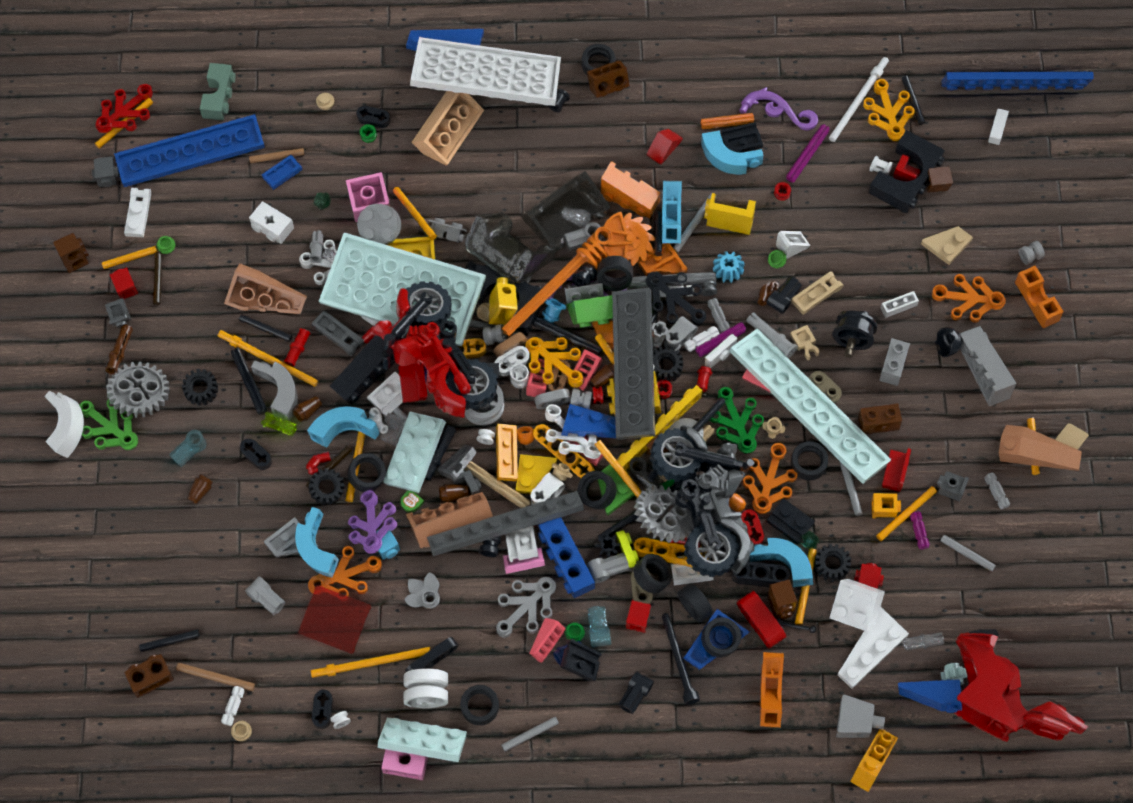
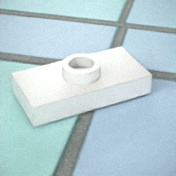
M731 334L705 357V366L712 368L720 360L724 361L730 354V348L737 343V337Z

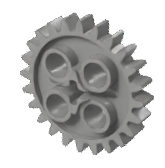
M139 361L138 366L131 362V367L124 364L123 370L118 368V372L112 375V378H108V385H106L107 398H109V403L114 405V409L119 408L120 414L127 411L128 417L131 413H134L135 418L138 417L139 413L143 417H145V412L153 415V409L160 411L159 405L165 406V400H168V394H170L169 381H167L166 375H162V370L156 371V365L150 368L148 362L145 366H142L141 361Z
M654 485L652 489L647 487L645 491H642L635 501L634 508L637 510L634 515L639 516L636 521L642 522L641 528H647V534L652 532L653 538L659 536L661 542L664 538H666L668 543L672 539L675 543L679 539L683 541L686 537L688 538L694 529L690 510L688 508H681L676 504L677 490L671 492L670 487L664 490L662 485L659 489ZM671 505H673L674 507L671 509V511L668 512L659 523H657L658 519L664 515V513L668 510V508Z

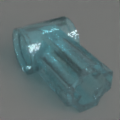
M191 430L186 435V439L169 456L177 465L182 467L197 452H202L206 448L207 442L200 431ZM200 438L197 444H192L195 439Z
M594 606L589 608L591 648L611 645L610 629L607 627L605 607Z

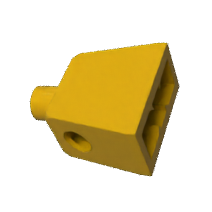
M501 277L496 280L497 283L489 297V324L505 325L517 311L516 287L508 284L507 278Z

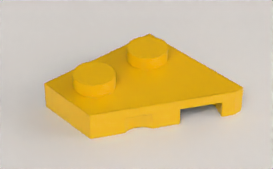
M520 454L516 492L531 495L532 490L553 468L552 464H557V458Z

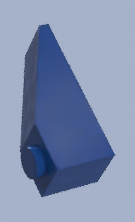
M960 679L898 683L899 695L939 711H946L947 713H955L958 710H962V702L957 700V696L961 693Z

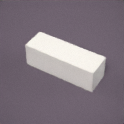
M997 109L988 140L989 143L1000 144L1009 111Z
M912 291L882 303L880 309L885 318L916 307L919 300L915 292Z

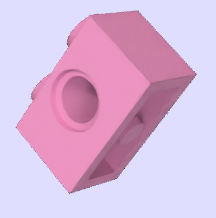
M385 749L381 769L385 774L423 780L428 757ZM405 756L411 758L408 764L400 763L401 758Z

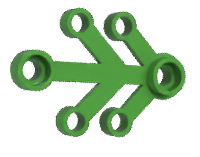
M109 399L106 404L110 412V421L95 410L92 402L83 401L79 404L83 417H92L103 426L100 428L83 426V438L89 439L92 436L110 434L118 437L108 440L104 437H97L94 441L97 449L103 450L106 447L121 446L124 450H133L137 446L138 437L132 432L133 413L129 417H124L127 411L121 414L124 420L123 432L118 428V409L115 410L114 406H110ZM88 405L89 408L84 410L83 407ZM86 430H90L89 434H84ZM127 438H131L130 442H125ZM104 441L103 445H98V443Z

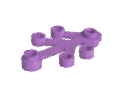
M367 490L360 497L361 502L367 507V522L360 520L357 516H352L349 518L348 524L352 529L360 528L368 532V536H362L355 530L349 534V540L353 544H362L366 553L373 554L381 548L382 538L388 530L392 531L397 527V522L393 517L385 519L387 515L391 516L396 512V507L391 502L386 503L382 511L375 518V506L378 503V497L372 490ZM384 521V525L381 527V529H380V530L377 532V534H376V530H377L378 527L381 525V523Z

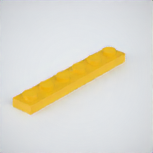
M696 385L693 389H688L680 402L676 401L666 415L662 414L658 418L655 425V436L642 437L640 440H635L630 446V450L627 453H622L617 458V461L625 471L646 452V445L660 433H664L701 398V388Z

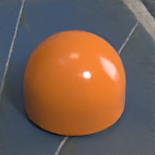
M530 426L518 428L517 441L522 445L531 444L535 439L533 435L534 428Z

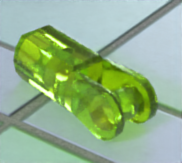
M265 412L266 417L260 422L261 425L290 436L294 435L297 429L296 423L280 418L270 412Z

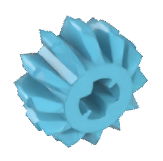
M725 251L724 255L719 253L717 259L713 262V272L716 273L717 279L722 277L723 283L726 279H729L730 283L733 282V278L739 280L740 275L744 273V261H741V255L735 256L734 251L731 254Z

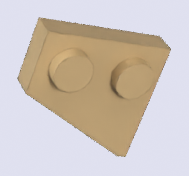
M958 226L923 239L921 245L950 265L972 241L973 237Z

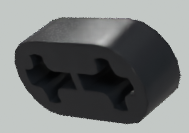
M361 106L356 111L357 119L361 124H370L377 128H386L390 124V115L385 110Z
M248 438L241 442L240 450L243 456L260 470H266L271 466L272 459L270 454L255 440ZM247 445L249 447L252 446L254 453H252L250 450L246 451L245 447ZM258 456H260L262 459L266 458L267 462L260 463Z
M325 689L317 691L314 696L312 722L318 729H325L331 723L333 697ZM323 695H326L327 699L329 700H326L324 703V707H322V703L319 699H321ZM321 712H323L324 718L326 720H323L322 724H319V721L316 720V718H320Z

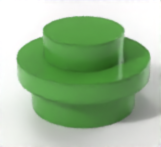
M162 236L157 242V249L162 254L173 252L176 246L175 241L169 236Z
M774 250L768 256V263L776 269L783 267L787 261L786 254L781 250Z

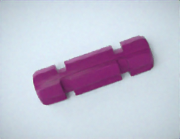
M920 511L913 512L910 518L913 523L916 540H918V548L920 550L929 548V541L926 538L927 533L922 521V514Z

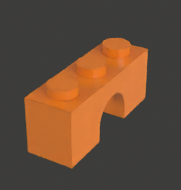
M1033 266L1019 272L1015 284L1041 327L1046 328L1059 322L1064 311L1055 297L1048 298L1043 287L1045 280L1037 267Z

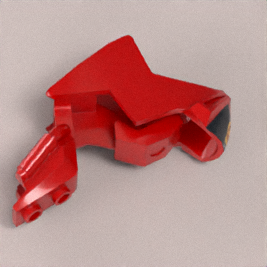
M978 629L959 634L956 644L960 649L966 669L968 686L957 696V700L962 702V710L954 713L958 717L1005 742H1008L1009 734L1017 732L1021 728L1032 732V734L1056 741H1061L1070 731L1082 734L1088 728L1081 718L1073 717L1060 704L1046 702L1029 711L1022 706L1019 694L1021 680L1018 667L1009 659L995 655L993 651L999 636L996 629Z

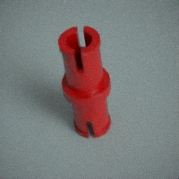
M302 328L299 329L294 342L290 344V350L284 363L295 367L311 335L309 331Z

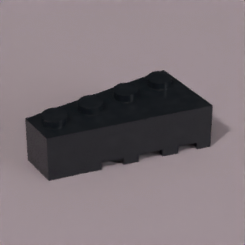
M375 335L330 385L350 405L359 400L361 395L387 371L383 368L382 352L384 350V340L382 337ZM394 354L390 357V368L396 363Z

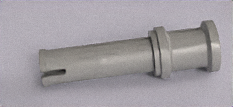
M754 312L751 314L752 317L749 316L746 322L755 329L758 328L787 358H790L798 348L796 344L788 341L784 334L777 333Z

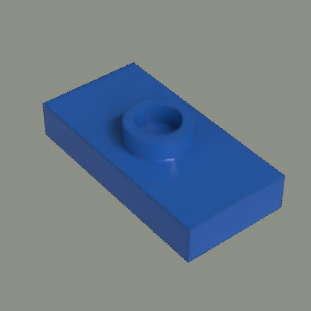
M289 155L263 173L262 178L274 190L302 171V166L292 155Z

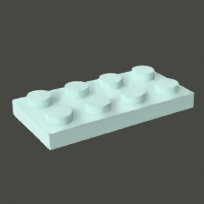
M409 412L383 480L384 484L417 493L420 492L446 423L443 419Z
M387 717L378 740V748L459 762L467 731Z

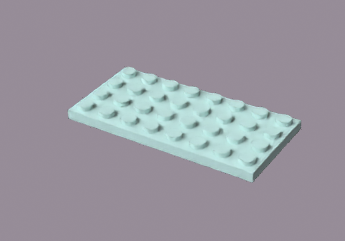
M344 233L319 303L376 321L389 320L392 326H394L399 321L396 314V300L399 290L401 288H410L412 284H419L421 281H425V283H429V281L434 282L435 285L439 284L443 289H446L448 296H451V315L449 319L447 318V321H452L456 324V345L462 347L486 275Z

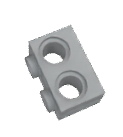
M891 338L879 381L898 386L910 343Z

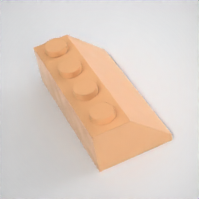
M446 91L412 143L424 155L444 165H448L484 112V109L469 94Z

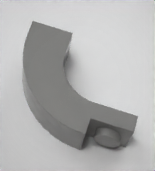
M254 361L251 366L253 374L274 383L278 387L277 396L270 406L273 415L290 422L294 415L292 410L298 403L297 390L292 376L284 366L277 362H274L271 368L266 362Z

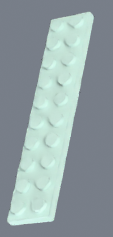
M758 328L730 348L729 352L769 389L862 484L891 461Z

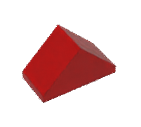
M670 129L659 131L646 156L661 165L682 142L683 138Z

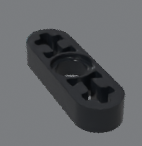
M453 637L447 638L411 663L405 671L430 669L458 648V643Z

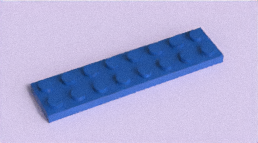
M947 72L941 82L942 87H947V90H957V87H965V90H975L976 87H983V90H993L994 87H1001V90H1010L1012 87H1019V90H1028L1030 87H1037V90H1046L1048 87H1055L1056 90H1063L1066 87L1081 90L1094 77L1093 72Z
M254 114L114 153L123 187L259 150L265 148Z

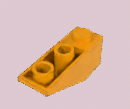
M879 729L850 782L869 792L898 737L883 729Z

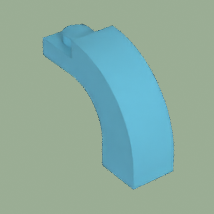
M720 131L702 133L701 145L708 161L717 169L730 174L742 175L746 174L747 167L754 168L762 165L764 156L762 149L743 153L734 152L724 145Z
M663 181L662 243H681L682 181Z
M339 407L329 410L319 416L307 430L312 441L326 448L336 435L346 430L360 431L373 439H376L380 434L377 424L372 419L367 418L364 410L356 407Z
M312 507L310 512L306 514V524H297L295 532L296 546L300 556L313 570L333 578L339 559L335 554L318 549L316 534L324 514L320 509Z
M767 538L768 546L762 544L754 545V552L750 554V562L765 560L781 561L789 567L792 573L793 587L813 585L810 562L797 545L780 538Z

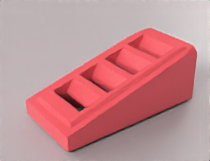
M586 349L574 370L587 374L586 378L583 377L584 383L577 387L582 391H585L591 381L590 379L593 378L603 360ZM586 359L594 361V364L586 362ZM585 365V366L591 368V370L588 371V370L582 368V366Z
M538 359L540 367L544 368V359ZM541 369L536 374L530 372L526 388L527 396L536 397L539 394L546 393L548 384L543 382L542 375L544 369Z
M545 618L529 654L542 663L561 638L566 628L557 620Z

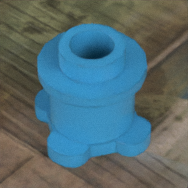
M547 299L545 301L547 307L542 311L544 319L549 322L559 321L561 310H565L567 306L560 303L557 299Z

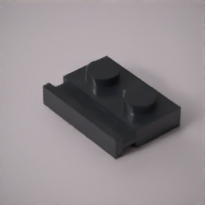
M756 122L721 130L724 145L729 150L738 153L763 148V142Z
M785 499L780 502L766 520L768 524L797 545L815 524L813 519Z
M568 639L566 641L568 645L564 650L560 667L590 682L596 681L600 664L598 660L602 653L573 639Z

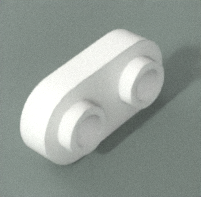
M517 346L498 357L495 363H499V375H509L511 367L515 364L526 365L529 362L530 354L526 347ZM518 356L524 357L523 359H517ZM503 365L507 366L506 369H502L501 367Z

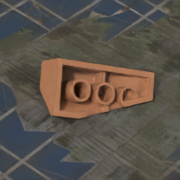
M239 264L235 270L224 304L244 311L250 309L259 310L260 312L277 311L278 313L301 314L307 296L256 269Z
M1005 426L999 447L1000 462L1075 471L1080 469L1082 451L1027 427Z

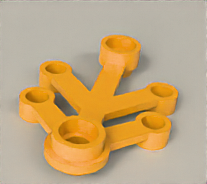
M879 79L875 82L873 90L881 96L884 108L875 104L873 98H866L863 107L866 110L875 112L869 115L868 123L887 131V136L892 141H899L905 133V124L909 118L913 117L915 110L912 106H906L903 116L898 123L895 117L904 103L908 102L910 94L907 91H901L897 102L892 108L887 93L889 84L885 79ZM879 115L887 118L889 124L880 120Z
M538 337L528 339L525 347L531 354V362L529 363L531 373L536 374L540 372L541 367L538 359L539 355L544 358L542 378L545 384H552L554 382L552 365L568 377V384L571 387L577 388L583 384L582 373L577 370H571L560 361H578L581 357V351L578 348H572L569 352H549L546 349L557 348L558 350H565L567 348V340L564 337H560L556 341L543 342Z

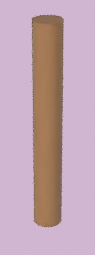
M304 148L249 156L251 164L284 159L289 155L297 157L305 154Z

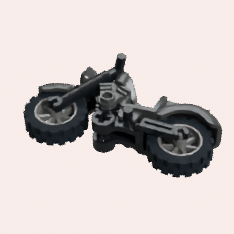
M689 426L686 430L683 429V431L679 430V428L665 430L664 433L658 435L651 447L650 462L653 463V469L658 471L657 474L663 475L666 480L670 481L672 479L674 482L684 481L675 497V501L679 507L690 510L694 529L684 545L685 557L687 556L686 561L688 565L691 564L692 569L695 572H700L702 576L709 575V577H715V575H718L719 577L725 572L727 573L731 568L733 572L739 574L748 562L750 554L754 552V544L748 535L747 525L741 519V512L733 513L730 510L729 499L734 495L737 488L741 487L745 477L744 472L749 471V468L754 465V461L752 459H748L745 462L736 460L737 444L725 443L717 453L707 451L708 448L703 437ZM670 444H676V447L673 448ZM664 447H666L671 453H663ZM665 457H670V462ZM696 472H705L702 475L695 477L693 480L689 479V477L692 478L696 474Z

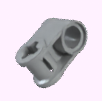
M680 317L668 330L665 336L664 348L668 346V349L671 350V347H674L675 352L679 351L684 343L695 335L698 327L685 317Z

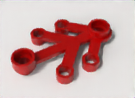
M148 84L140 85L137 89L138 95L124 106L123 101L127 97L123 89L116 90L115 113L109 116V111L113 109L112 102L110 100H103L101 102L102 116L97 119L95 124L97 131L107 133L113 128H126L127 131H134L137 128L135 120L117 121L119 118L139 117L142 121L148 120L150 118L148 109H131L142 100L151 99L153 95L151 86Z

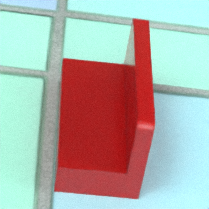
M417 363L407 366L399 365L398 370L403 402L425 401L428 395L423 364L420 366Z
M908 448L906 453L890 450L889 458L891 461L886 466L882 488L901 492L911 449Z

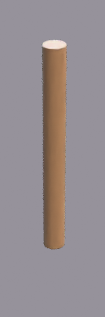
M178 663L176 670L231 686H239L249 691H253L255 688V683Z

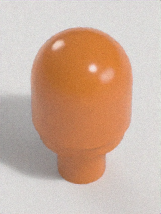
M734 493L729 499V507L735 512H741L745 509L746 502L741 496Z

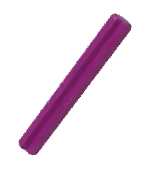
M822 124L787 173V181L793 183L798 178L829 133L830 128Z

